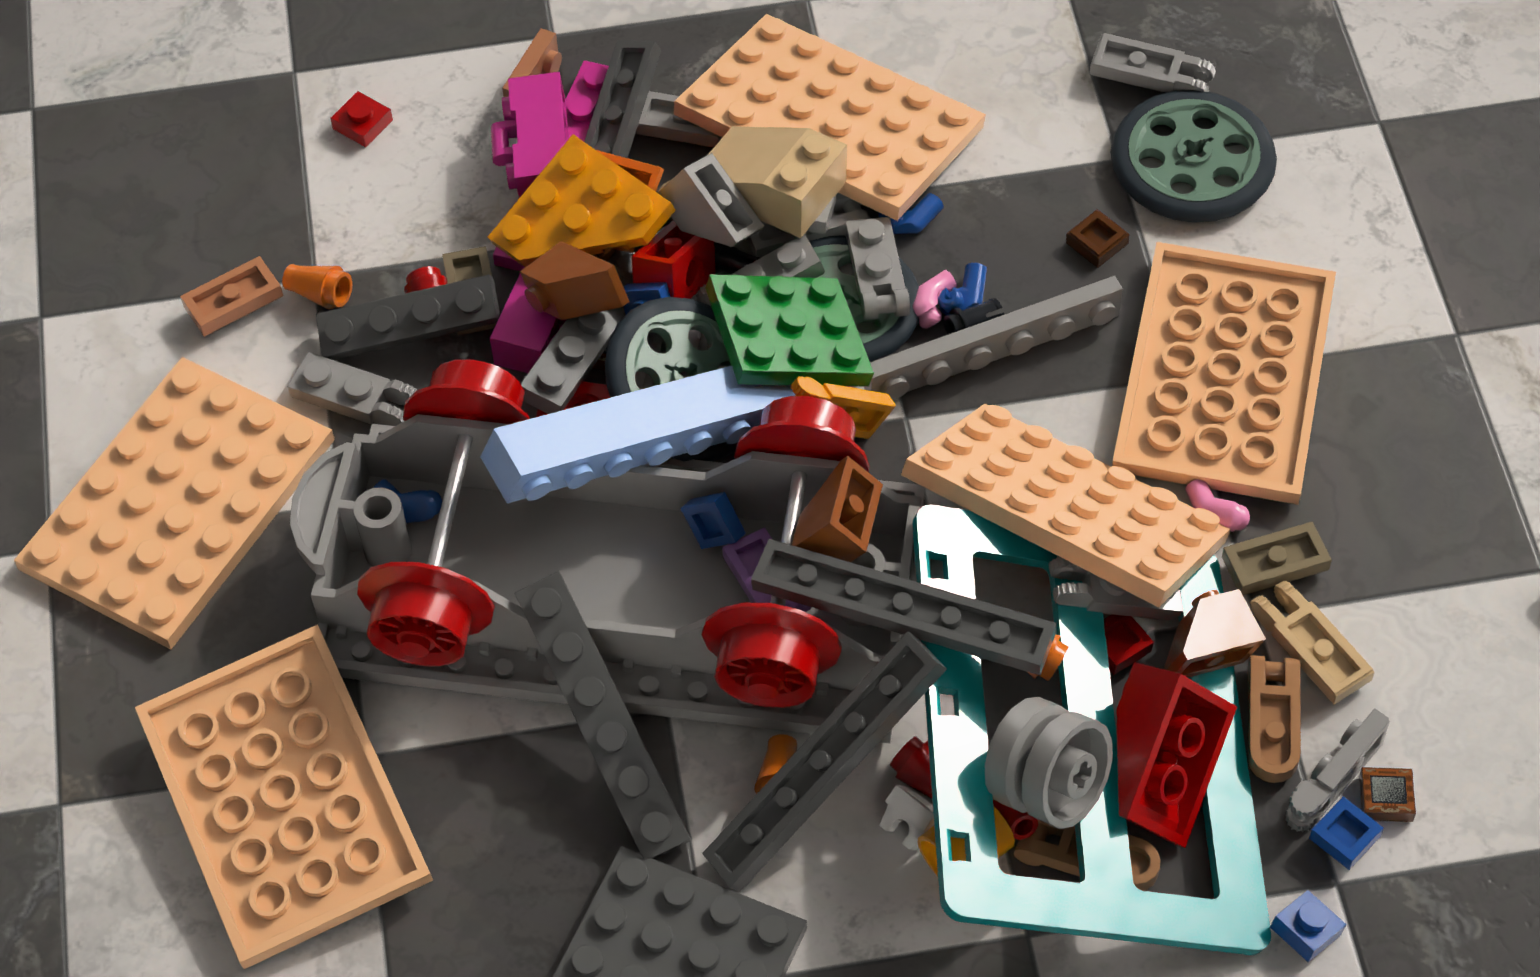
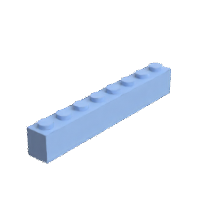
M732 366L494 428L480 458L507 504L525 498L528 501H533L545 496L550 491L564 487L569 489L579 488L592 479L607 475L612 478L621 476L631 468L649 464L650 466H657L667 461L670 457L684 453L696 455L706 450L709 446L723 442L735 444L742 435L753 427L759 426L763 409L768 404L782 397L795 396V393L792 392L791 385L738 384Z

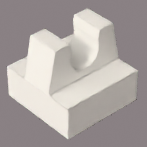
M896 785L885 800L888 806L879 826L885 831L894 832L899 823L905 820L909 825V834L905 837L902 844L909 850H917L919 848L917 844L918 837L934 825L933 803L912 787Z

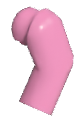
M943 270L918 287L913 309L917 317L919 316V325L922 328L927 329L941 321L942 313L936 307L941 291L947 288L951 292L954 287L957 288L954 277L947 270Z
M1196 479L1185 487L1193 508H1202L1215 513L1220 519L1219 524L1230 528V532L1235 530L1241 531L1249 524L1250 514L1245 506L1239 505L1234 501L1214 498L1209 485L1205 481Z

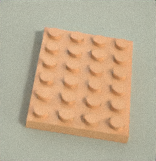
M768 14L761 18L674 101L673 113L720 137H723L732 126L810 128L847 144L846 181L838 193L896 221L902 217L983 129L986 114L964 103L955 101L931 90L927 86L918 84Z
M1156 242L1112 466L1125 468L1135 476L1185 485L1199 479L1205 481L1210 489L1298 505L1304 478L1336 272Z
M181 357L18 554L14 562L19 571L172 650L295 492L303 474L334 442L333 431Z
M983 404L906 459L901 476L1157 607H1160L1226 543L1230 534V528L1219 524L1220 519L1215 513L1202 508L1195 509L1177 500V496L1171 491L1160 487H1151L1135 479V475L1129 470L1117 466L1111 467L1095 459L1093 454L1087 449L1079 446H1069L1053 438L1047 429L1040 426L1027 425L1013 418L1012 414L1005 408L996 405Z
M318 624L135 707L236 956L243 969L249 968L433 881Z

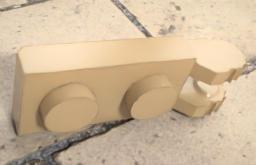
M1283 580L1274 587L1277 601L1280 602L1281 606L1289 614L1286 617L1263 595H1259L1251 600V611L1257 620L1260 621L1267 631L1272 632L1271 635L1292 658L1300 659L1301 669L1333 705L1372 681L1374 676L1373 668L1312 601L1308 602L1290 582Z

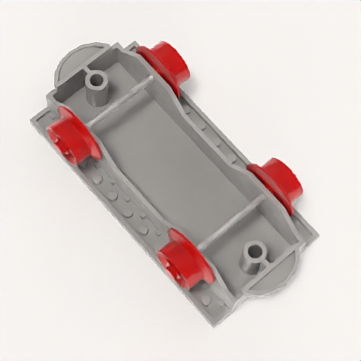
M453 360L443 363L432 373L429 387L417 390L405 401L404 422L397 426L372 424L369 435L354 433L352 443L346 442L322 454L303 474L292 497L290 527L299 555L316 574L311 598L318 618V626L342 678L568 705L514 594L559 571L628 712L813 734L904 636L903 634L812 607L804 612L797 608L785 606L786 600L771 596L770 603H751L723 558L722 547L726 545L701 549L680 509L692 498L725 492L746 532L741 538L765 527L773 540L791 545L800 514L843 458L849 456L867 472H869L870 468L865 452L854 442L856 427L853 418L843 408L824 399L810 396H788L772 401L763 409L759 426L753 427L739 438L734 455L735 459L728 463L694 459L680 461L669 458L657 466H650L649 464L631 468L628 472L618 477L612 478L607 475L592 479L576 489L564 487L550 491L537 500L528 501L525 498L507 504L480 456L494 428L530 419L528 414L521 409L525 392L520 381L508 371L498 366L477 360ZM386 479L400 493L434 490L440 494L443 500L441 510L432 519L406 524L402 503L398 495L386 488L373 487L379 481ZM878 480L883 484L867 551L851 563L916 582L912 522L917 512L924 506L925 487L919 484ZM929 558L931 579H944L942 561ZM892 729L880 741L881 743L890 744Z

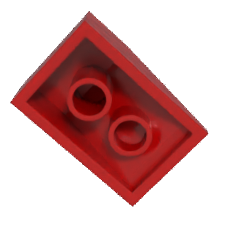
M1134 662L1116 709L1119 816L1177 846L1185 848L1237 706L1181 673Z

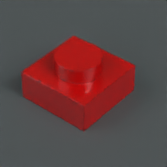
M359 91L330 118L332 128L365 148L393 121L390 108Z
M1110 615L1104 619L1109 670L1113 675L1151 653L1154 641L1132 616Z

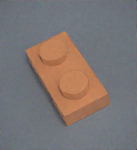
M540 28L509 78L558 72L562 55L558 52L556 33ZM508 80L502 88L503 97L509 96Z
M258 256L181 295L180 298L183 307L205 337L283 297V292L279 282L262 258Z

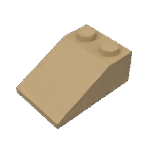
M732 126L709 153H713L761 221L799 238L806 233L846 181L847 144L810 128Z

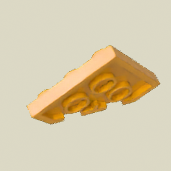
M572 134L488 235V239L522 266L527 267L560 241L591 255L604 253L603 249L626 244L629 248L648 245L676 209L670 201Z

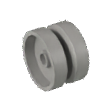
M1041 697L1025 698L1006 714L999 723L989 744L985 762V785L993 795V799L1021 813L1028 812L1034 818L1058 829L1073 827L1088 815L1099 800L1108 781L1113 760L1112 738L1108 728L1093 718L1078 712H1069L1062 706Z

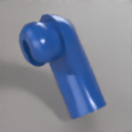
M928 193L912 210H907L898 221L890 218L893 233L921 232L944 208L943 202L938 196ZM878 213L879 218L888 217L882 213Z
M980 263L967 264L965 266L962 287L958 289L954 287L951 292L947 288L941 291L938 303L943 314L946 316L950 315V311L956 307L964 310L983 303L987 267Z
M386 479L379 481L373 487L386 488L398 495L402 503L406 524L432 519L441 510L443 500L440 494L434 490L400 493Z

